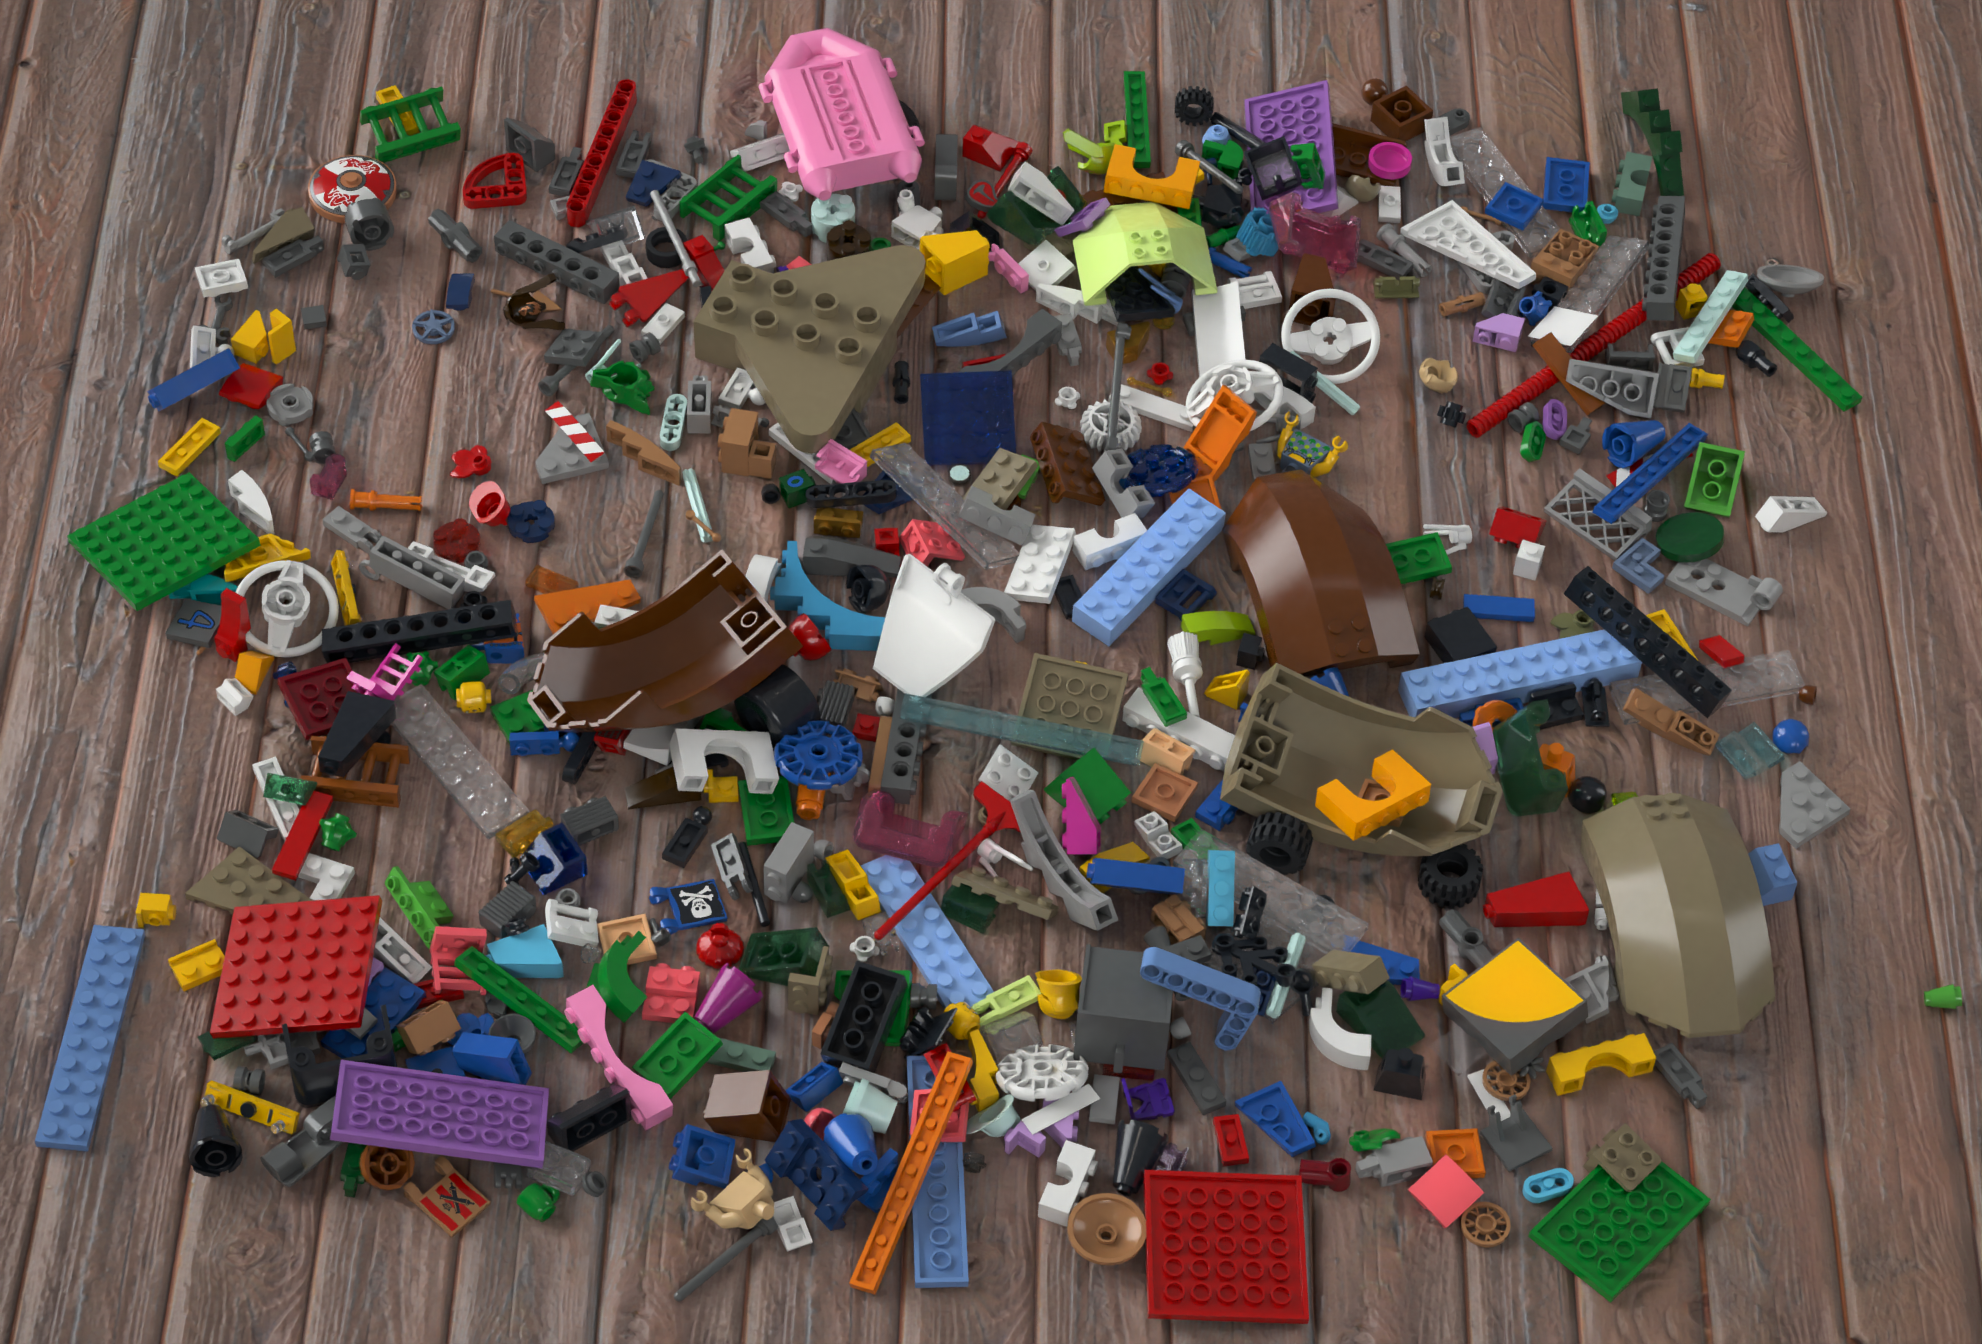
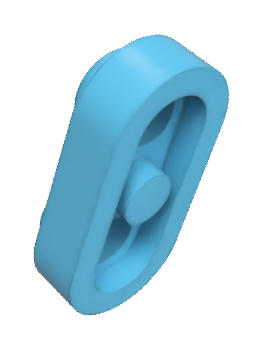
M1555 1168L1529 1176L1524 1182L1522 1192L1528 1201L1541 1203L1567 1195L1572 1190L1574 1178L1568 1170ZM1555 1183H1561L1563 1186H1557Z

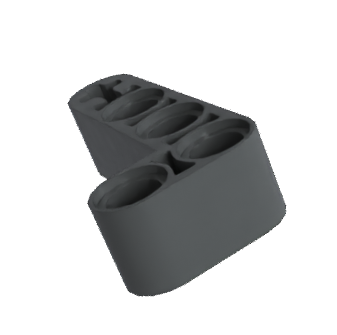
M936 134L934 200L956 201L958 135Z

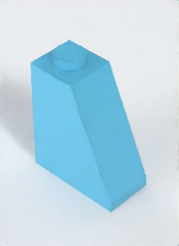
M544 924L531 928L521 934L508 936L487 944L488 955L485 956L514 978L564 977L562 961L552 940L548 939L547 929Z

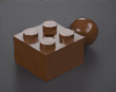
M1373 78L1364 83L1361 95L1367 104L1372 105L1370 121L1387 137L1406 142L1426 132L1424 120L1432 119L1433 110L1408 86L1388 94V87L1381 79Z

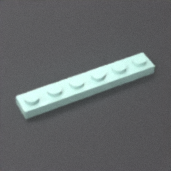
M1729 270L1725 272L1674 350V360L1695 364L1748 282V274Z

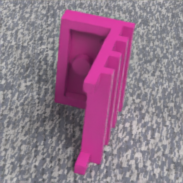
M395 643L370 680L354 671H351L346 679L354 684L351 688L357 693L394 701L397 695L402 697L404 694L402 691L406 683L411 684L413 680L410 677L414 671L419 672L421 670L418 665L423 660V657L417 655L414 661L410 662L396 655L401 647ZM392 659L408 667L405 674L388 667ZM383 672H386L400 679V681L394 686L380 679V676Z

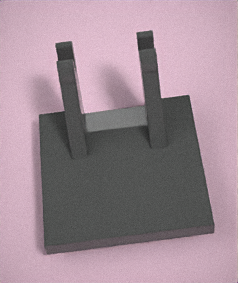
M1516 1095L1509 1097L1511 1105L1510 1117L1501 1121L1500 1112L1495 1113V1106L1492 1105L1487 1108L1489 1126L1480 1131L1481 1136L1508 1172L1549 1153L1553 1149L1527 1113L1522 1109L1521 1101L1516 1102Z

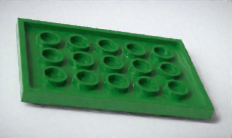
M1662 1161L1631 1192L1624 1190L1598 1165L1529 1232L1528 1237L1611 1303L1709 1205L1711 1199Z

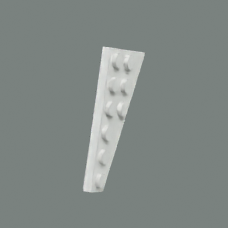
M1453 200L1401 228V235L1517 289L1536 280V273Z

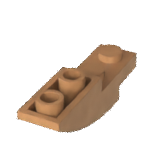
M1637 688L1631 690L1623 708V711L1640 720L1638 724L1649 731L1704 755H1711L1720 735L1681 710L1675 712Z

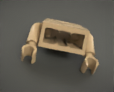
M744 1148V1154L747 1159L741 1160L736 1154V1161L738 1167L747 1169L748 1172L743 1171L709 1204L707 1203V1194L702 1190H698L696 1195L700 1201L691 1198L693 1210L699 1212L704 1210L706 1212L705 1215L723 1229L736 1227L751 1229L761 1219L769 1220L774 1215V1201L771 1197L773 1190L770 1180L758 1165L754 1166L751 1152Z

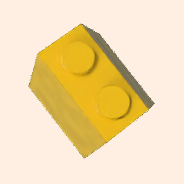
M977 230L920 237L919 250L925 258V274L941 287L939 291L943 295L988 275L990 244Z

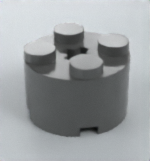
M379 198L364 199L350 203L347 206L345 224L353 244H364L365 250L368 251L376 250L387 244L386 241L393 237L394 226L387 207Z

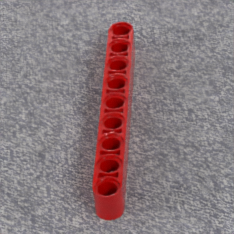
M624 79L618 82L567 201V221L572 227H582L587 223L636 106L637 92L636 84L633 80Z

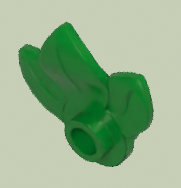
M1393 1129L1361 1130L1353 1133V1136L1349 1138V1144L1352 1145L1354 1151H1367L1370 1149H1381L1383 1146L1382 1142L1401 1137Z

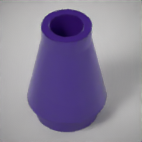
M1410 976L1402 980L1401 997L1407 999V1001L1438 999L1440 986L1439 984Z

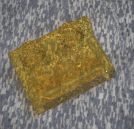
M534 809L496 833V841L512 858L517 857L520 854L527 853L531 847L541 841H546L554 834L553 820L550 817L544 818Z

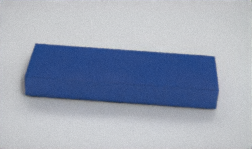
M1464 594L1463 608L1468 606L1476 618L1534 622V599Z

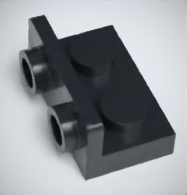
M1575 684L1560 685L1557 688L1538 690L1530 694L1527 709L1538 730L1583 720L1584 713L1575 697L1577 689Z

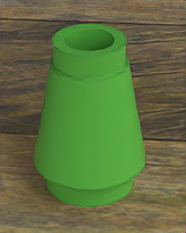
M1951 984L1924 991L1925 1006L1956 1009V1007L1962 1006L1960 986Z

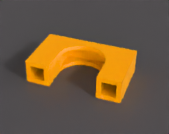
M1115 144L1106 173L1105 193L1190 209L1198 178L1200 161L1179 157L1176 170L1171 176L1153 179L1142 176L1133 168L1136 148Z
M1393 749L1374 759L1371 775L1373 779L1390 793V797L1379 801L1359 798L1338 779H1334L1317 788L1315 806L1353 841L1362 836H1367L1373 830L1386 826L1390 821L1400 816H1405L1409 811L1419 806L1421 807L1429 801L1431 783Z

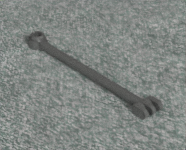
M1118 322L1115 332L1116 345L1108 433L1104 452L1116 450L1118 444L1116 435L1125 339L1129 340L1132 328L1127 323Z

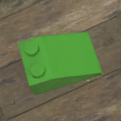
M1699 442L1684 508L1730 518L1745 451Z

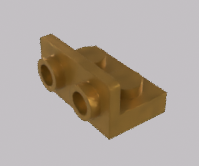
M817 508L816 515L814 516V534L860 538L864 511Z

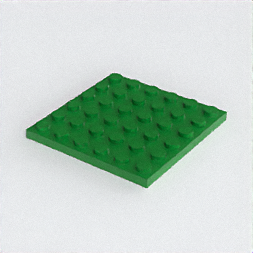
M190 472L67 535L69 543L136 611L261 546L259 538Z

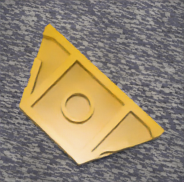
M271 533L260 536L258 538L261 546L225 564V582L244 578L254 569L270 562L287 560L301 562L311 559L310 550L308 548L298 550L294 548L293 542L282 540Z

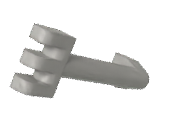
M282 208L270 214L271 221L236 241L232 240L229 235H225L222 238V243L226 253L231 254L267 234L285 211Z

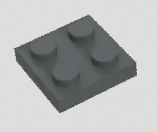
M573 329L562 330L544 354L545 362L585 367L605 340L603 332Z

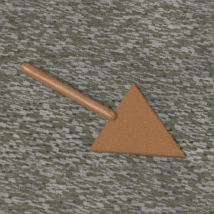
M491 289V293L505 297L512 295V293ZM539 290L534 293L533 297L546 304V309L543 312L562 310V308Z

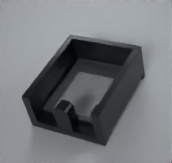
M1284 136L1244 152L1262 201L1302 185V180L1295 162L1292 160V154Z

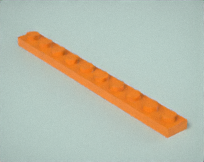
M947 1051L849 1284L851 1288L876 1295L973 1064L972 1058Z

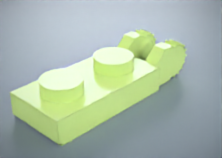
M1028 975L987 995L985 999L973 1004L971 1008L978 1015L984 1013L989 1007L991 1008V1012L980 1018V1027L985 1028L988 1025H992L997 1019L1000 1020L1037 1002L1038 994H1041V992Z

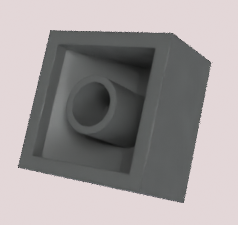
M508 117L504 119L506 150L509 153L520 154L523 157L524 164L535 172H538L555 160V145L551 139L544 137L525 122Z

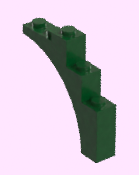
M1658 88L1621 92L1623 114L1635 119L1647 139L1656 167L1660 195L1684 196L1680 152H1683L1680 130L1671 131L1669 109L1660 110Z

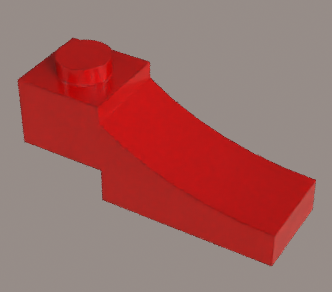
M702 234L683 244L691 261H694L698 269L697 274L704 286L711 285V290L713 291L725 270L714 252V247Z
M226 588L221 593V619L214 640L217 653L223 658H229L236 662L239 658V653L248 650L245 634L251 629L246 598Z

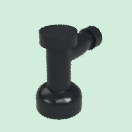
M528 852L522 856L521 865L518 858H511L509 861L511 874H508L504 880L507 885L511 881L519 885L518 881L525 874L535 872L540 868L539 860Z

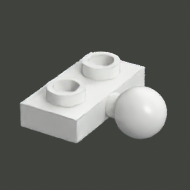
M193 326L191 329L190 368L228 348L234 356V349L228 344L215 347L216 329Z
M738 367L718 398L719 405L741 409L747 398H750L755 405H763L766 402L758 389L754 388L755 384L747 371Z

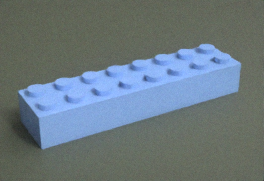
M1188 488L1073 605L1072 622L1107 646H1110L1155 600L1156 596L1182 569H1185L1222 531L1226 512Z

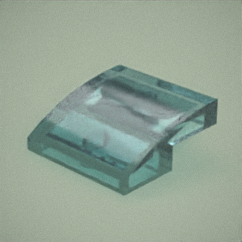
M1755 722L1738 733L1735 731L1731 732L1715 744V747L1744 779L1754 777L1785 759L1784 754Z

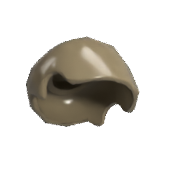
M1352 175L1346 181V190L1358 202L1367 203L1377 196L1381 190V185L1376 183L1372 186L1370 178L1364 179L1360 176Z

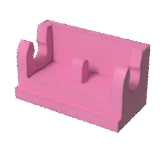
M830 439L816 455L821 459L815 464V469L837 483L861 482L867 476V460L833 439Z

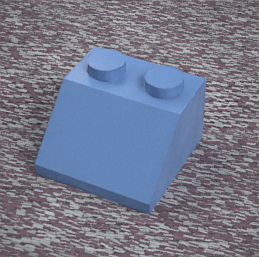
M1779 843L1755 848L1748 853L1759 886L1763 906L1792 900L1797 880Z

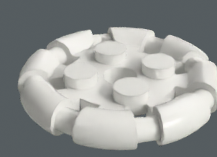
M1049 1044L1048 1047L1031 1045L1017 1049L1015 1054L1005 1056L997 1066L998 1072L995 1077L998 1086L1005 1093H1011L1014 1098L1033 1102L1036 1099L1052 1101L1069 1096L1070 1091L1076 1092L1088 1078L1089 1068L1082 1056H1080L1079 1061L1074 1060V1052L1068 1047Z

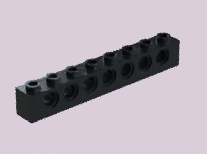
M1589 566L1574 576L1564 592L1566 597L1707 719L1722 706L1732 692V689L1716 677Z
M506 600L346 626H336L322 629V653L326 663L346 658L348 663L384 658L395 643L401 647L396 655H404L409 652L417 653L517 637L516 613L512 601Z

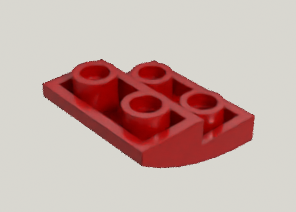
M243 363L239 366L240 369L234 371L219 391V396L225 397L231 402L245 404L251 409H260L267 404V399L270 398L272 390L283 385V376Z

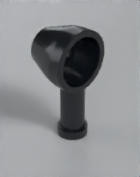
M1309 968L1297 969L1296 980L1290 986L1294 992L1300 994L1303 1016H1310L1311 1008H1313L1310 991L1315 986L1316 977L1314 971ZM1303 975H1306L1309 981L1305 980Z

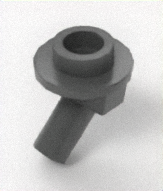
M693 136L686 139L687 143L684 144V148L687 153L693 152L695 162L698 164L702 163L701 149L705 148L704 138Z

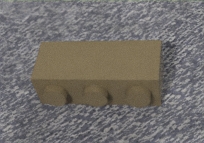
M1332 950L1312 964L1317 982L1321 987L1369 994L1390 979L1381 956Z

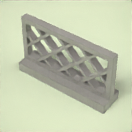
M1580 468L1574 473L1573 479L1544 508L1546 514L1614 561L1630 549L1642 535L1646 536L1652 528V517L1634 505L1618 518V522L1612 524L1605 523V520L1601 518L1602 524H1589L1588 516L1597 515L1592 513L1593 510L1587 511L1586 503L1595 502L1598 504L1612 490ZM1575 488L1582 493V497L1569 498L1568 493ZM1583 503L1584 511L1570 512V504ZM1556 505H1567V512L1558 513L1553 510ZM1585 517V525H1575L1572 523L1571 518ZM1632 527L1637 532L1634 535L1623 536L1622 528ZM1619 528L1620 536L1607 537L1606 529ZM1603 529L1604 537L1594 538L1590 535L1589 530ZM1621 542L1622 547L1617 552H1614L1608 548V543Z

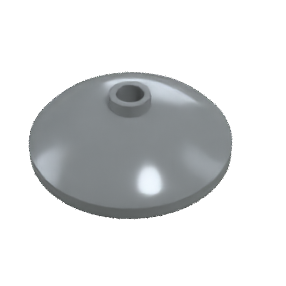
M1766 265L1757 270L1759 280L1770 289L1780 292L1784 297H1794L1795 294L1808 293L1819 288L1824 283V276L1821 273L1800 266Z

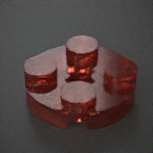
M462 518L442 525L433 533L434 550L437 556L446 560H456V563H463L467 555L472 551H479V546L481 545L479 531ZM454 540H461V544H458V543H456V542H455V543H452V542H453Z

